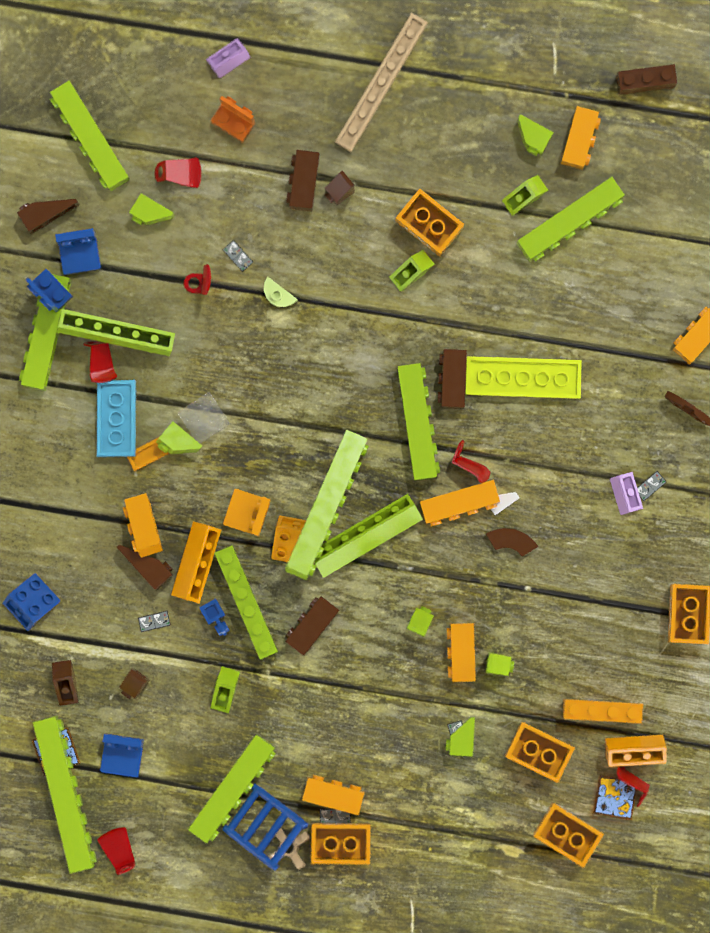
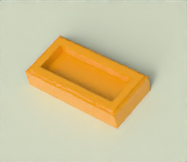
M158 438L137 448L136 457H127L134 471L169 454L158 448L156 443Z

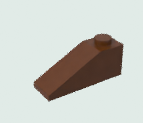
M76 199L26 203L19 208L20 211L17 214L28 232L32 235L79 206V203Z
M121 545L117 546V549L154 590L157 591L173 576L171 573L173 568L166 561L162 563L160 560L150 556L140 557L139 553L134 552L132 549Z

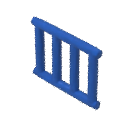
M254 784L252 786V793L229 825H225L222 830L269 868L276 871L279 867L278 862L302 828H307L308 823L262 787ZM261 796L267 803L244 835L241 836L235 831V828L257 797ZM274 806L281 814L256 848L249 840ZM286 819H291L296 825L274 856L269 858L263 853Z

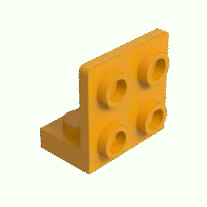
M234 489L223 525L260 536L271 499Z
M279 515L271 559L283 562L289 561L306 520Z

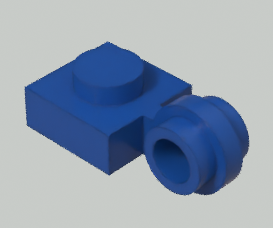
M215 598L201 606L199 609L208 625L216 621L217 625L214 627L219 636L227 635V632L230 631L225 621L220 622L219 620L226 615L217 599Z

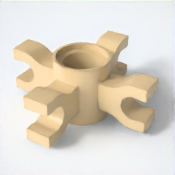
M282 828L276 833V837L280 841L279 847L287 837ZM306 831L292 842L294 846L291 853L285 852L283 857H290L299 870L306 866L298 854L299 846L311 839ZM276 852L269 855L268 857L272 858Z

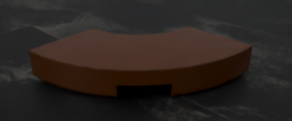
M667 391L665 398L671 404L686 412L696 421L710 426L709 416L676 394Z
M502 528L486 533L495 550L510 548L517 551L522 557L538 547L532 538L515 529Z

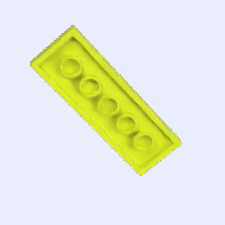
M467 356L465 395L580 399L582 360Z

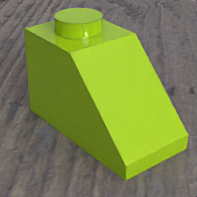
M520 114L517 122L524 146L528 148L527 151L535 156L537 154L542 156L554 132Z
M536 175L524 181L507 195L502 202L513 216L539 199L548 189L540 177Z
M140 193L129 211V214L132 216L131 220L139 225L142 223L150 225L173 219L175 216L172 211Z
M421 250L405 261L389 278L401 292L423 276L435 264L426 252Z
M172 422L156 441L158 448L169 454L196 453L202 447L198 441L175 422Z
M423 606L420 609L416 608L406 629L425 637L434 617L431 615L432 610Z
M488 653L485 672L509 676V672L513 673L514 661H511L512 657Z
M221 667L215 685L211 709L225 713L230 712L240 671Z
M475 717L467 719L450 735V739H446V751H449V755L473 757Z

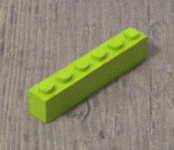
M70 80L50 92L52 95L50 101L55 109L59 107L62 111L60 117L65 125L70 124L72 130L69 132L75 141L79 139L82 146L79 148L85 157L89 155L92 160L89 164L95 173L97 171L100 173L101 178L99 181L104 189L108 187L110 191H113L128 182L130 179Z
M610 177L520 238L516 244L529 262L533 259L536 262L545 256L543 254L548 249L553 251L560 246L559 242L564 238L569 240L575 236V231L580 227L583 230L592 224L591 220L595 217L600 219L606 215L608 208L611 206L616 208L622 204L625 194L614 178Z
M52 274L69 292L72 280L68 277ZM38 296L36 306L39 309L38 313L34 314L32 325H34V331L29 334L28 344H30L29 352H25L23 362L26 365L25 369L20 372L19 381H22L21 385L24 387L46 391L59 333H57L61 310L65 309L66 304L56 313L53 309L49 311L40 302L42 297Z
M65 309L61 310L57 333L164 356H170L175 338V333Z
M421 363L398 366L414 481L437 478V473H440L439 462H435L434 454H437L436 443H432L431 438L435 433L433 424H429V417L432 416L431 406L426 404L429 392L428 386L423 384V379H426L425 367L421 368Z
M406 494L323 543L321 547L324 548L321 558H316L314 563L324 578L423 519L410 496Z
M231 545L215 552L259 659L261 660L277 653L278 649L234 546Z
M256 734L188 830L205 843H208L209 840L213 842L219 834L217 829L220 824L224 826L231 817L228 813L232 808L236 810L242 802L239 798L243 792L247 794L252 788L253 784L251 781L253 778H259L265 770L262 767L266 761L270 763L276 753L273 750L276 747Z

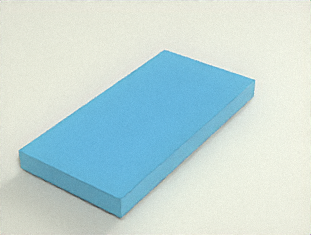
M112 380L105 383H97V457H136V380Z

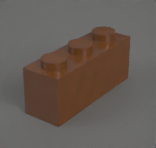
M675 64L618 71L616 75L618 95L675 88L677 85Z
M297 150L296 155H292L291 166H294V174L290 173L289 185H292L291 192H287L286 199L290 209L313 211L320 158L319 152Z
M444 349L443 354H439V365H443L442 373H439L438 384H442V392H438V403H441V408H465L467 350Z
M322 596L319 599L317 597L314 598L309 605L311 607L310 611L307 614L303 612L297 620L300 624L296 629L292 627L285 635L288 638L285 642L303 656L340 611Z

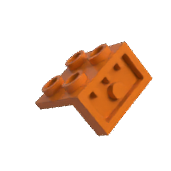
M221 96L219 99L221 106L212 118L211 123L244 142L255 125L253 112L244 106L240 108L236 105L237 102L229 96L226 98Z

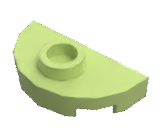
M267 276L264 282V293L271 304L277 307H287L298 301V299Z

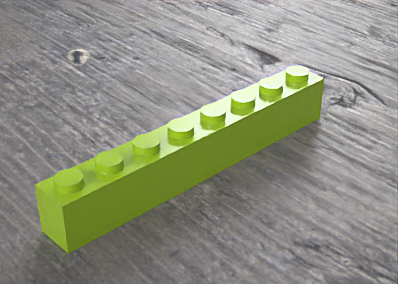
M346 430L287 563L286 572L304 580H307L309 575L313 576L316 569L314 562L316 558H321L324 548L321 547L323 541H328L331 535L330 525L331 523L335 525L339 516L336 513L339 506L343 507L347 498L344 496L346 489H351L354 482L351 477L354 472L358 473L361 462L358 461L361 455L365 457L369 446L366 445L367 438Z
M58 715L34 721L33 725L69 872L74 873L91 869L95 866L94 863L97 862L95 852L91 851L90 848L92 843L91 834L86 832L85 828L87 818L85 813L81 811L80 806L83 805L81 795H77L76 791L78 781L76 775L73 776L71 771L73 761L71 756H67L66 749H69L67 738H63L62 730H64L63 721L58 718Z

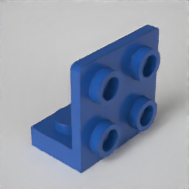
M93 228L55 234L56 242L59 245L64 275L101 269L96 232Z
M47 269L40 273L33 281L29 278L26 279L29 283L26 287L36 297L39 295L42 297L40 302L49 311L53 309L57 313L73 297Z
M33 574L8 594L2 604L29 631L40 618L59 604L60 599L37 574Z
M104 734L103 742L105 743L100 771L137 778L140 771L144 739Z

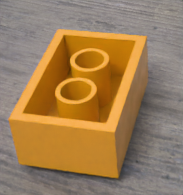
M420 188L395 219V222L439 257L464 228V223Z
M670 584L668 642L709 644L710 586Z
M521 721L505 757L558 783L575 747Z
M552 802L532 835L584 868L604 834Z
M312 823L311 864H370V823Z

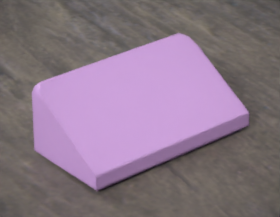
M237 38L206 60L216 75L221 78L248 60L250 55Z
M633 472L610 478L621 515L643 509Z

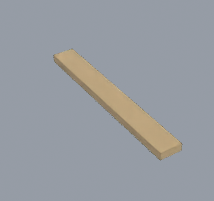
M411 13L335 141L337 145L349 152L353 151L426 28L427 21Z

